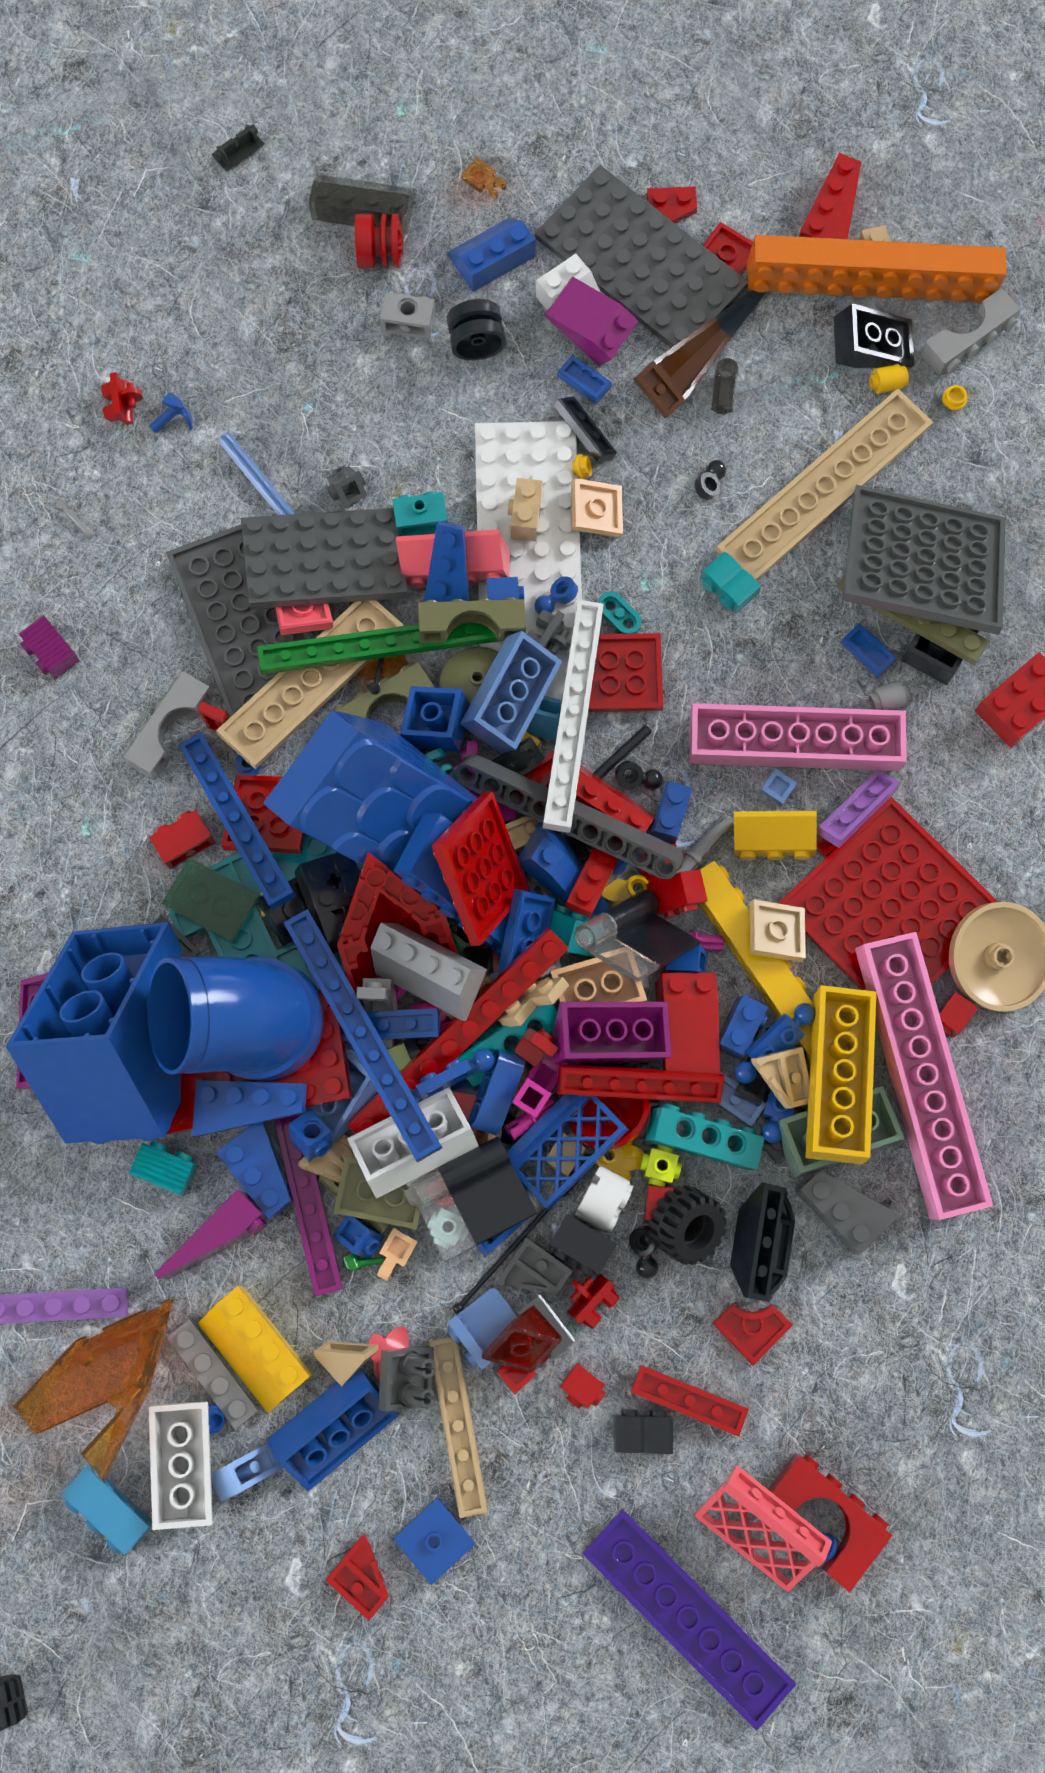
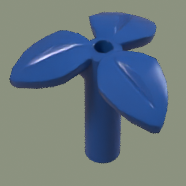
M168 393L164 397L162 404L169 408L153 421L149 427L154 433H157L176 415H182L188 423L189 430H192V418L188 409L183 406L184 404L178 397Z

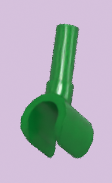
M352 1253L344 1256L343 1261L347 1270L354 1271L361 1267L383 1264L384 1257L359 1260L358 1255Z

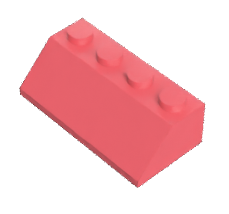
M499 529L465 532L469 585H474L476 582H486V579L509 577L510 550ZM435 534L396 537L401 573L405 575V580L409 587L422 589L427 586Z

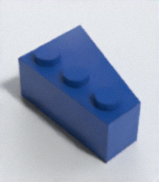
M266 1121L248 1126L216 1152L268 1219L274 1220L293 1204L291 1191Z

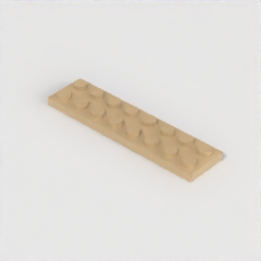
M356 601L333 622L332 629H325L316 638L404 625L378 601ZM371 660L279 672L216 730L217 735L256 769Z

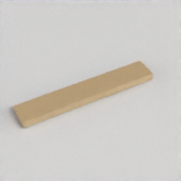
M451 1336L430 1340L429 1346L434 1347L433 1361L435 1362V1367L433 1369H435L434 1375L459 1518L488 1513L459 1344H456Z

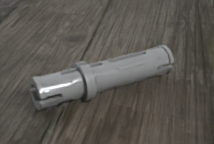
M721 815L691 850L686 851L683 862L676 873L701 868L707 856L723 840L727 833L734 828V822L728 816Z

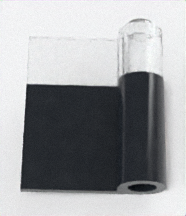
M649 890L639 891L585 921L575 929V939L579 946L636 982H639L698 946L700 940L658 916L657 898Z
M498 1136L406 1183L409 1189L404 1191L411 1207L415 1204L418 1206L445 1262L537 1214Z

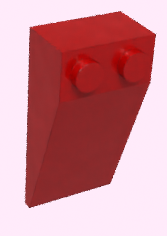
M661 973L655 983L656 1002H667L671 1044V1058L662 1061L663 1070L720 1074L719 1007L716 973Z

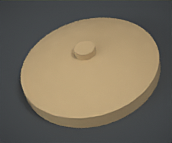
M1011 902L987 903L969 912L956 927L949 947L950 971L961 993L975 1005L992 1011H1014L1036 1000L1045 989V925L1041 919L1028 908Z

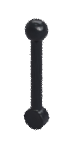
M379 658L374 682L369 686L372 694H378L381 690L379 680L384 658Z

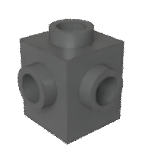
M350 466L338 467L332 471V475L326 477L330 484L327 490L333 501H339L344 507L354 505L362 498L368 496L363 487L366 485L363 476L359 471L355 472Z

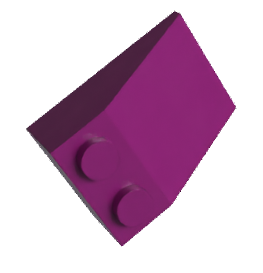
M575 277L570 278L544 315L598 366L613 359L638 323V320L620 303Z

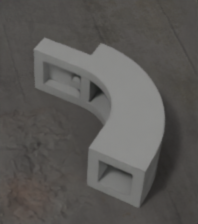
M363 978V987H357V999L363 1001L366 1012L397 1010L396 991L391 979ZM397 1039L382 1040L386 1049L397 1046Z

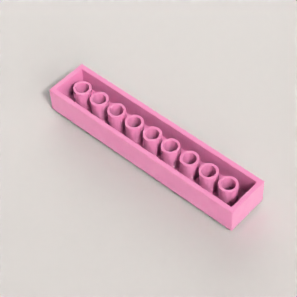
M908 933L863 944L855 948L866 991L877 992L875 1024L929 1219L942 1220L992 1207L993 1203L917 933Z

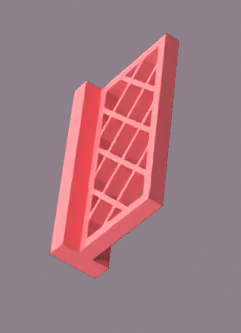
M738 1465L735 1466L728 1478L695 1513V1517L787 1592L796 1586L815 1566L819 1567L825 1562L832 1544L830 1539ZM726 1492L738 1503H725L723 1494ZM708 1510H720L722 1520L714 1519L706 1512ZM727 1511L740 1512L742 1521L729 1520ZM747 1512L752 1513L762 1523L749 1522ZM731 1529L744 1530L746 1539L737 1538L732 1534ZM751 1530L764 1531L765 1540L752 1539ZM770 1532L777 1533L786 1542L772 1541ZM754 1548L768 1549L769 1558L760 1557L755 1553ZM774 1550H787L789 1560L776 1559ZM794 1551H799L809 1561L796 1560ZM778 1567L791 1568L793 1576L788 1580L779 1572Z

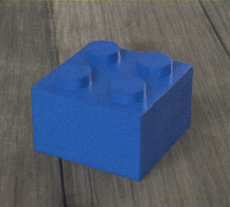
M411 686L400 735L417 749L436 750L442 748L443 751L460 752L465 730L460 725V722L470 705L462 689Z

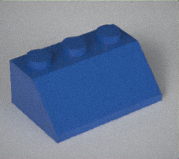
M509 217L448 251L447 256L474 292L534 258L536 239L523 221Z

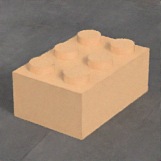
M626 949L550 972L551 979L563 977L569 984L557 999L558 1004L560 1002H647L633 954Z

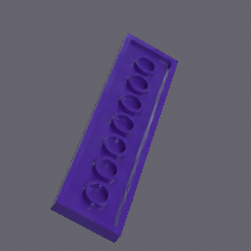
M623 1509L614 1516L582 1552L597 1570L756 1731L797 1685Z

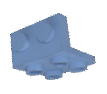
M496 1288L488 1290L447 1322L450 1326L447 1331L456 1344L462 1342L468 1350L464 1355L474 1368L479 1365L481 1370L527 1333L526 1327Z

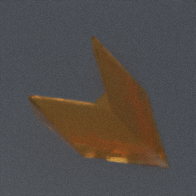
M172 1298L162 1301L161 1306L154 1310L146 1312L144 1309L102 1328L103 1332L89 1339L84 1336L75 1340L13 1406L26 1425L36 1435L105 1403L115 1407V1416L80 1453L103 1482L150 1390L173 1303Z

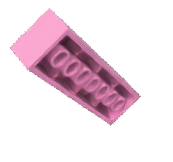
M693 703L690 710L689 764L900 771L907 762L906 711L698 703Z

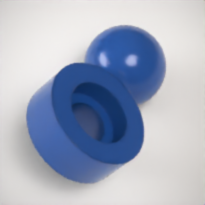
M568 576L557 579L551 586V594L549 596L542 595L536 599L534 603L535 611L539 615L542 610L552 613L556 603L567 604L577 596L578 586Z

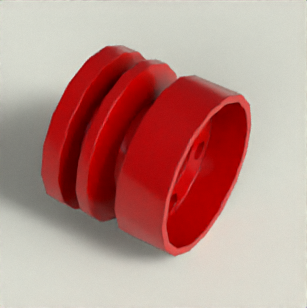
M356 214L355 252L357 268H375L376 257H381L383 268H388L389 257H392L393 268L401 267V259L404 254V233L399 214H392L391 225H388L387 214H382L380 226L375 225L373 214Z

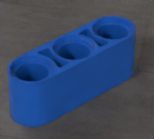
M496 1049L493 1053L494 1065L485 1072L468 1120L470 1127L492 1135H497L503 1126L525 1065L524 1058L500 1049Z

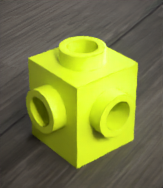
M657 1145V1149L651 1148L648 1154H643L640 1170L644 1171L643 1178L649 1179L648 1184L665 1187V1184H672L673 1179H679L682 1163H678L679 1155L673 1154L674 1149ZM663 1160L667 1163L665 1171H660L657 1168L658 1161Z

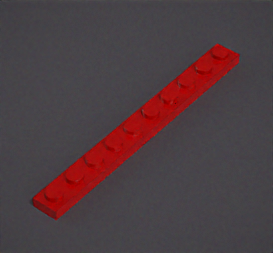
M549 927L475 998L466 1021L455 1017L441 1031L439 1037H435L400 1071L408 1088L416 1089V1085L421 1083L420 1079L430 1073L435 1072L437 1075L446 1069V1065L459 1057L505 1012V1009L511 1006L569 949ZM377 1093L347 1124L357 1134L391 1117Z

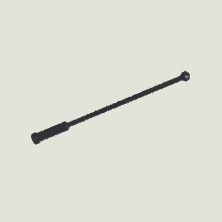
M585 1174L563 1196H567ZM544 1208L460 1302L453 1305L454 1313L459 1314L464 1310L465 1304L549 1210Z

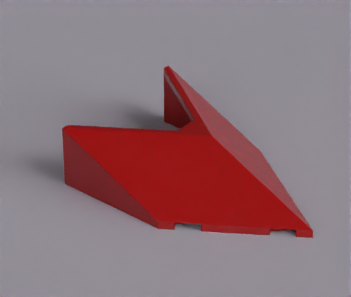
M367 852L337 943L347 979L356 995L357 987H363V978H375L376 976L370 948L380 923H399L458 954L447 917L433 903L424 900L421 897V893L416 889L402 883L401 877L370 852ZM359 1000V1001L361 1002V1004H362L364 1010H365V1006H364L363 1001H362V1000Z

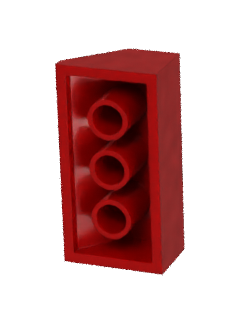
M580 765L575 800L646 832L656 815ZM549 779L548 783L546 784V787H548V788H549L550 779ZM589 824L591 828L598 831L595 826ZM614 836L617 841L622 842L619 837Z

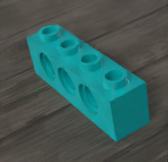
M553 1004L537 1006L521 1026H503L500 1021H497L487 1028L455 1060L461 1059V1061L467 1059V1061H470L473 1054L479 1049H487L492 1054L496 1049H500L519 1056L514 1052V1048L527 1031L528 1023L532 1020H537V1026L534 1031L539 1032L542 1029L552 1036L558 1011ZM508 1036H514L513 1044L504 1047L505 1039ZM476 1070L474 1075L466 1079L473 1087L481 1085L486 1071Z
M663 1104V1107L652 1109L645 1141L744 1170H758L765 1137L756 1135L755 1129L744 1126L735 1129L730 1127L731 1122L721 1119H714V1122L705 1120L704 1114L689 1111V1114L679 1112V1107L670 1104ZM678 1122H681L684 1127L682 1136H679L676 1131ZM705 1129L709 1133V1141L707 1143L702 1139V1132ZM730 1137L733 1138L735 1143L732 1151L727 1144Z

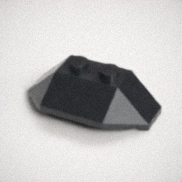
M761 1182L738 1210L730 1267L745 1298L770 1302L773 1298L772 1295L787 1278L795 1227V1217L787 1198V1188Z

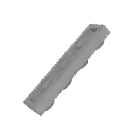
M192 1319L187 1320L166 1337L235 1430L259 1411V1408Z

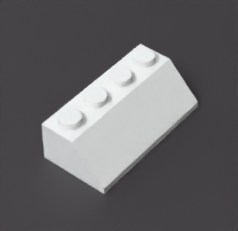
M449 1087L418 1102L421 1111L442 1146V1149L420 1162H416L392 1117L347 1138L376 1199L479 1147L472 1129Z
M181 1402L150 1406L152 1530L213 1525L208 1402Z

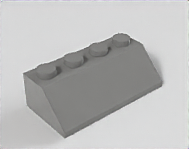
M380 923L370 948L375 974L384 979H391L395 985L456 1018L466 1021L487 969L399 923Z

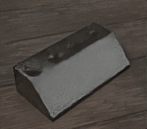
M320 175L313 181L309 198L312 220L355 226L356 214H373L375 225L380 226L382 214H387L388 225H391L392 214H399L403 233L408 234L416 189Z

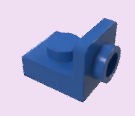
M345 1216L333 1237L353 1254L368 1259L378 1250L384 1235L371 1229L359 1218Z

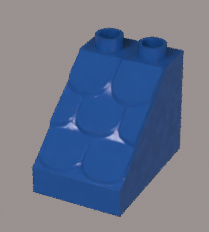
M332 710L263 804L288 825L326 844L334 851L359 864L364 865L367 852H370L394 872L423 813H441L454 823L472 805L477 797L386 723Z
M169 922L73 931L5 1046L64 1143L93 1142L95 1144H104L114 1140L131 1139L154 1141L164 1138L171 1127V1122L181 1102L182 1073L170 1075L164 1072L158 1065L149 1040L146 1016L147 993L154 968L164 958H181L182 946Z

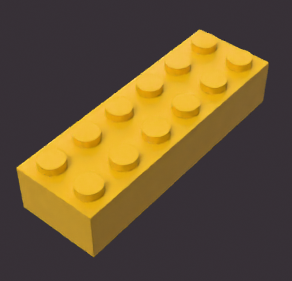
M821 985L814 994L813 1007L815 1008V1019L812 1022L805 1158L860 1165L870 1159L877 992Z

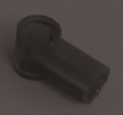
M723 358L716 365L713 378L711 410L717 414L733 412L738 364L731 358ZM721 372H728L731 376H723Z

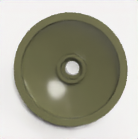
M472 647L456 653L442 669L439 688L462 689L471 704L498 651L486 647ZM477 675L482 677V680L479 682L473 680Z

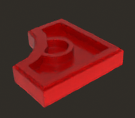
M731 1303L712 1322L718 1331L752 1366L793 1326L773 1304H770L763 1310L750 1312L742 1310Z

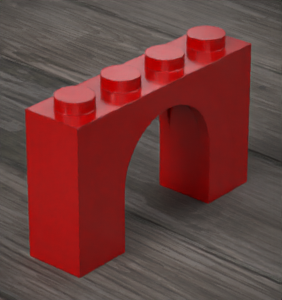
M795 1453L768 1490L795 1512L804 1502L817 1497L831 1499L840 1507L845 1519L844 1536L837 1546L835 1556L825 1562L822 1569L850 1593L893 1536L886 1530L889 1524L876 1513L871 1517L865 1512L863 1508L866 1504L853 1493L849 1497L840 1490L842 1484L831 1474L828 1473L826 1477L817 1470L820 1465L809 1455L805 1454L802 1458Z

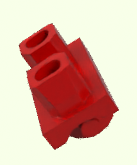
M117 372L110 373V381L101 385V393L106 400H112V404L104 406L103 415L110 422L121 420L126 425L133 424L132 409L136 408V403L142 400V391L134 388L133 382L120 379Z
M601 1273L594 1281L587 1277L581 1285L574 1279L571 1285L576 1291L570 1296L574 1304L568 1309L567 1313L579 1324L584 1323L592 1329L595 1328L602 1317L594 1308L601 1301L608 1308H611L620 1299L613 1289L615 1285Z

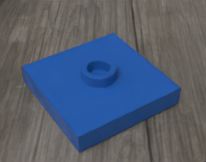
M438 1497L393 1538L431 1585L476 1544Z

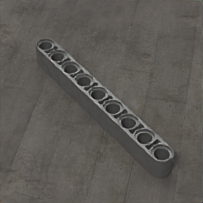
M476 754L469 755L455 770L456 780L462 786L479 794L493 791L498 803L543 823L546 807L540 801L546 804L548 787ZM468 768H471L474 771V774L471 773L468 770ZM492 779H495L499 785H496ZM516 790L520 791L523 796H520ZM575 800L570 833H563L659 878L670 879L676 874L683 862V854L680 849ZM589 824L595 826L598 831L593 830ZM614 836L619 837L622 842L617 841ZM639 848L646 850L647 854L641 852ZM663 859L669 860L672 865H668Z

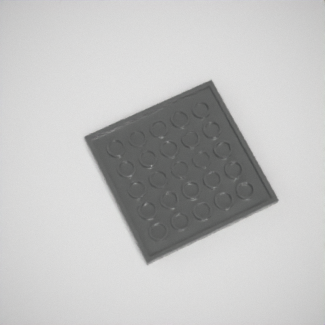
M856 485L852 498L842 600L999 635L1003 628L1006 518Z

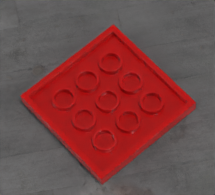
M493 791L483 792L431 845L434 856L442 871L444 882L452 896L454 907L463 924V930L471 946L481 945L509 913L514 889L526 892L529 889Z

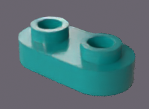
M608 591L599 597L598 603L604 604L602 617L619 634H637L640 631L641 616L618 593ZM613 605L614 609L608 610L606 606ZM629 622L632 624V627L626 628L623 624Z

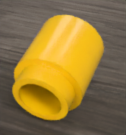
M899 364L875 368L872 375L869 376L870 388L876 394L892 392L897 388L902 390L909 383L906 366H900Z

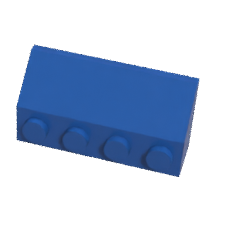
M360 1368L343 1386L335 1382L266 1441L277 1462L309 1492L397 1418L399 1414L397 1411L384 1412L379 1410V1388L368 1374Z

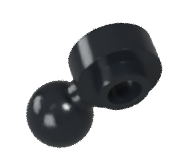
M711 461L707 465L706 472L695 480V490L704 500H711L721 491L719 480L726 474V466L722 461Z
M633 761L620 763L615 771L616 781L627 789H633L640 785V783H643L645 788L656 790L663 783V776L658 770L649 769L644 773L642 768ZM631 770V775L625 778V771Z
M646 1225L640 1226L631 1232L629 1244L631 1249L637 1255H640V1259L636 1263L637 1273L642 1278L649 1279L658 1272V1263L651 1256V1253L656 1251L658 1247L652 1242L653 1238L649 1234V1230L652 1227ZM644 1236L648 1238L649 1243L645 1241Z

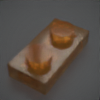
M405 656L385 657L380 680L386 677L392 678L398 674L402 667L408 665ZM379 658L372 659L356 674L362 691L369 689L370 684L374 682Z

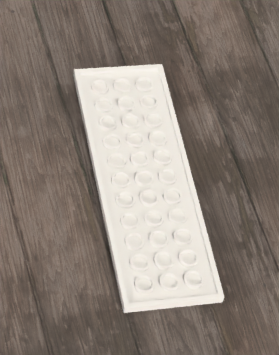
M566 421L475 423L477 531L499 529L510 550L509 577H518V586H524L526 634L532 630L542 636L545 632L544 629L536 625V620L539 616L534 608L536 599L542 595L549 596L551 594V586L557 579L564 576L572 578L578 586L577 596L567 604L556 603L555 609L552 612L554 615L557 611L565 614L562 619L564 625L558 635L563 629L567 630L569 635L566 640L571 645L577 601L582 600L580 531L572 530L571 482L578 478V475H574L572 469V461L575 460L577 455L576 434ZM517 478L543 481L536 542L511 539L512 515H508L509 499H514ZM478 582L479 599L487 598V582ZM504 641L480 644V647L490 648L499 652ZM570 647L567 651L559 649L555 655L563 662L545 696L562 700Z

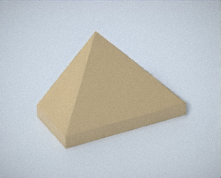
M327 1341L314 1350V1357L343 1386L378 1351V1345Z

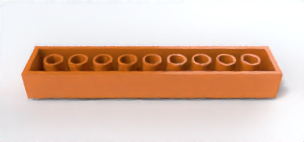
M755 235L747 261V290L756 292L773 291L783 294L793 292L807 295L873 296L882 299L893 297L905 300L972 301L981 304L983 300L999 290L1007 275L1006 247Z

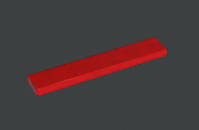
M560 1064L556 1092L563 1095L721 1103L725 1077L723 1074Z

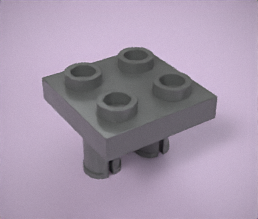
M418 1346L381 1350L379 1410L389 1412L420 1407L427 1409L433 1405L434 1347Z

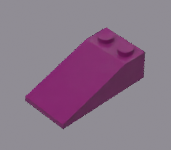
M237 1189L154 1275L158 1279H170L246 1239L250 1235L254 1234L256 1236L266 1227L267 1223L265 1220L267 1217L246 1192Z

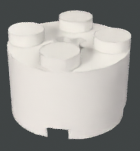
M600 1165L574 1216L603 1232L606 1230L611 1233L621 1211L618 1206L624 1209L634 1186L630 1184L629 1180Z

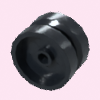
M488 299L467 300L454 306L446 315L452 353L457 358L469 361L483 360L495 356L505 347L506 337L504 327L502 326L501 311L495 302Z

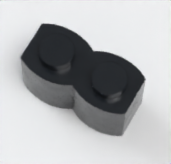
M621 1409V1414H614L613 1451L619 1453L673 1454V1417L667 1416L666 1410H649V1415H638L637 1409Z

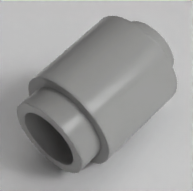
M895 681L873 689V692L868 693V699L873 710H894L906 706L907 699H910V694L905 684L901 685L899 681Z

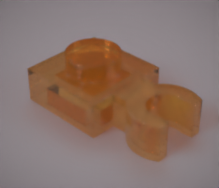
M478 157L461 173L463 181L480 193L487 189L489 196L493 199L498 198V191L494 188L500 187L502 190H506L505 180L496 177V170Z

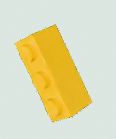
M817 811L734 812L735 857H740L741 860H755L756 857L767 856L769 860H782L783 856H794L796 860L811 859V856H816Z

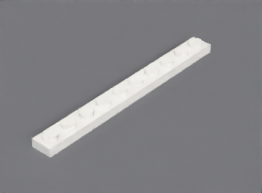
M584 600L577 601L542 828L568 833L571 830L604 605L602 603Z

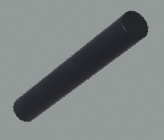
M644 725L597 768L593 774L602 779L652 733L651 729Z

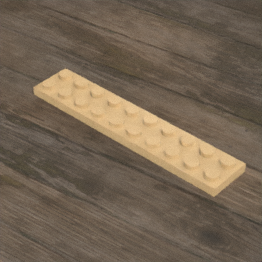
M897 388L717 546L716 551L720 555L724 551L727 552L744 570L758 581L853 497L856 485L865 486L930 429L933 421Z

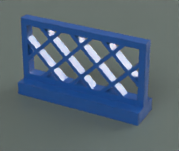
M563 1095L507 1151V1154L519 1179L539 1202L549 1210L629 1129L597 1096ZM592 1099L597 1104V1117H583V1107ZM602 1111H603L608 1117H602ZM613 1121L618 1129L610 1137H601L602 1122ZM568 1122H577V1137H563V1127ZM583 1122H596V1137H582ZM596 1141L595 1152L590 1157H581L582 1142ZM548 1142H557V1157H543V1148ZM563 1142H576V1157H562ZM575 1161V1172L570 1177H561L562 1162ZM528 1162H537L536 1177H526L520 1170ZM543 1162H556V1177H542ZM555 1181V1192L546 1199L541 1194L542 1182Z

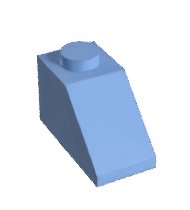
M266 1443L211 1473V1482L222 1502L281 1470L282 1466L277 1462L269 1444Z

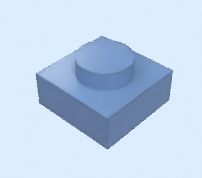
M775 768L761 788L760 793L782 807L796 787L797 782Z

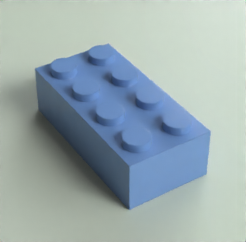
M523 631L507 636L462 718L460 725L501 754L516 750L563 661Z

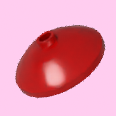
M597 1096L629 1129L610 1149L619 1148L630 1143L644 1130L651 1111L649 1099ZM592 1099L583 1107V1117H597V1104ZM602 1111V1117H608V1116ZM569 1122L572 1132L577 1137V1122ZM583 1122L582 1137H596V1122ZM602 1122L601 1137H610L618 1129L614 1122ZM596 1141L582 1142L586 1146L595 1149Z

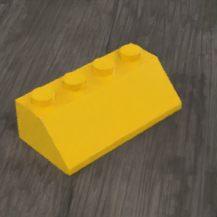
M244 1286L234 1288L214 1305L198 1323L268 1414L313 1376L312 1372Z

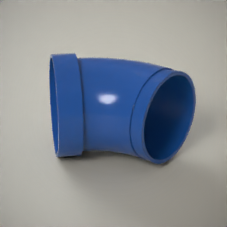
M210 956L181 957L179 959L164 958L158 962L150 978L146 1005L148 1035L154 1057L161 1069L167 1074L227 1071L233 1075L251 1080H277L291 1075L304 1066L320 1043L324 1029V1007L320 994L307 975L282 961L265 957L249 959Z

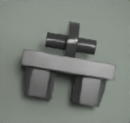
M542 610L536 620V625L544 629L545 632L541 636L530 630L527 635L547 650L552 644L549 651L554 655L557 654L559 649L567 651L570 647V643L566 640L569 632L563 629L558 635L564 625L562 619L565 614L557 611L554 615Z

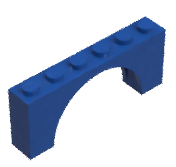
M423 813L394 872L402 877V883L421 892V897L424 900L439 906V911L443 915L454 918L459 922L458 926L463 929V924L454 907L452 896L444 882L442 871L431 846L453 823L441 813ZM533 889L527 890V892L536 893ZM509 913L482 943L495 950L494 954L499 958L501 957Z

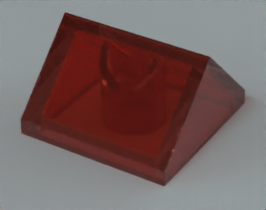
M532 1305L511 1321L481 1355L484 1360L532 1372L562 1339L561 1335L548 1320Z

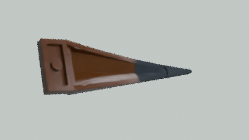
M750 291L654 359L633 378L634 382L664 418L669 417L688 398L719 353L766 292Z

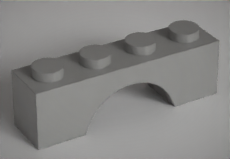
M1000 288L982 301L976 314L979 328L965 334L954 333L944 328L925 342L920 356L939 377L946 371L951 373L960 365L964 358H972L982 345H990L995 341L1000 332L1003 330L1007 332L1012 329L1017 323L1016 318L1021 308Z
M184 671L179 677H175L169 686V692L165 698H161L157 702L154 709L155 712L151 718L145 720L141 725L140 734L136 740L131 741L127 745L124 755L127 763L153 780H156L170 760L163 747V736L167 727L180 717L189 715L200 716L197 709L201 702L208 704L214 696L210 687Z

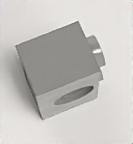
M385 292L380 315L382 333L431 339L435 318L434 299H429L426 296H408L399 292Z

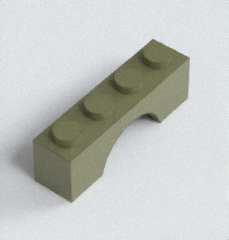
M509 597L503 600L481 598L477 601L454 599L450 602H438L436 600L418 603L419 644L446 643L449 634L456 627L466 623H478L488 627L495 634L498 641H505L507 636L520 631L526 634L524 599Z
M418 662L414 665L408 664L402 667L398 674L392 678L386 677L380 680L379 686L381 690L378 694H372L371 691H362L353 698V701L346 705L340 704L332 710L370 719L372 713L385 703L400 702L407 705L411 686L434 687V685Z

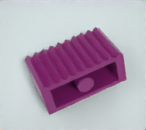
M44 615L18 633L23 639L20 645L29 656L33 653L39 659L35 664L44 675L50 673L54 679H57L58 676L80 661Z

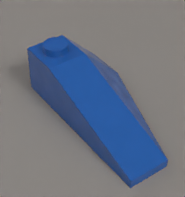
M539 822L518 856V860L524 871L566 904L584 867L565 837L559 831L542 828L543 823ZM602 895L590 919H592L593 915H599L608 908L609 905Z

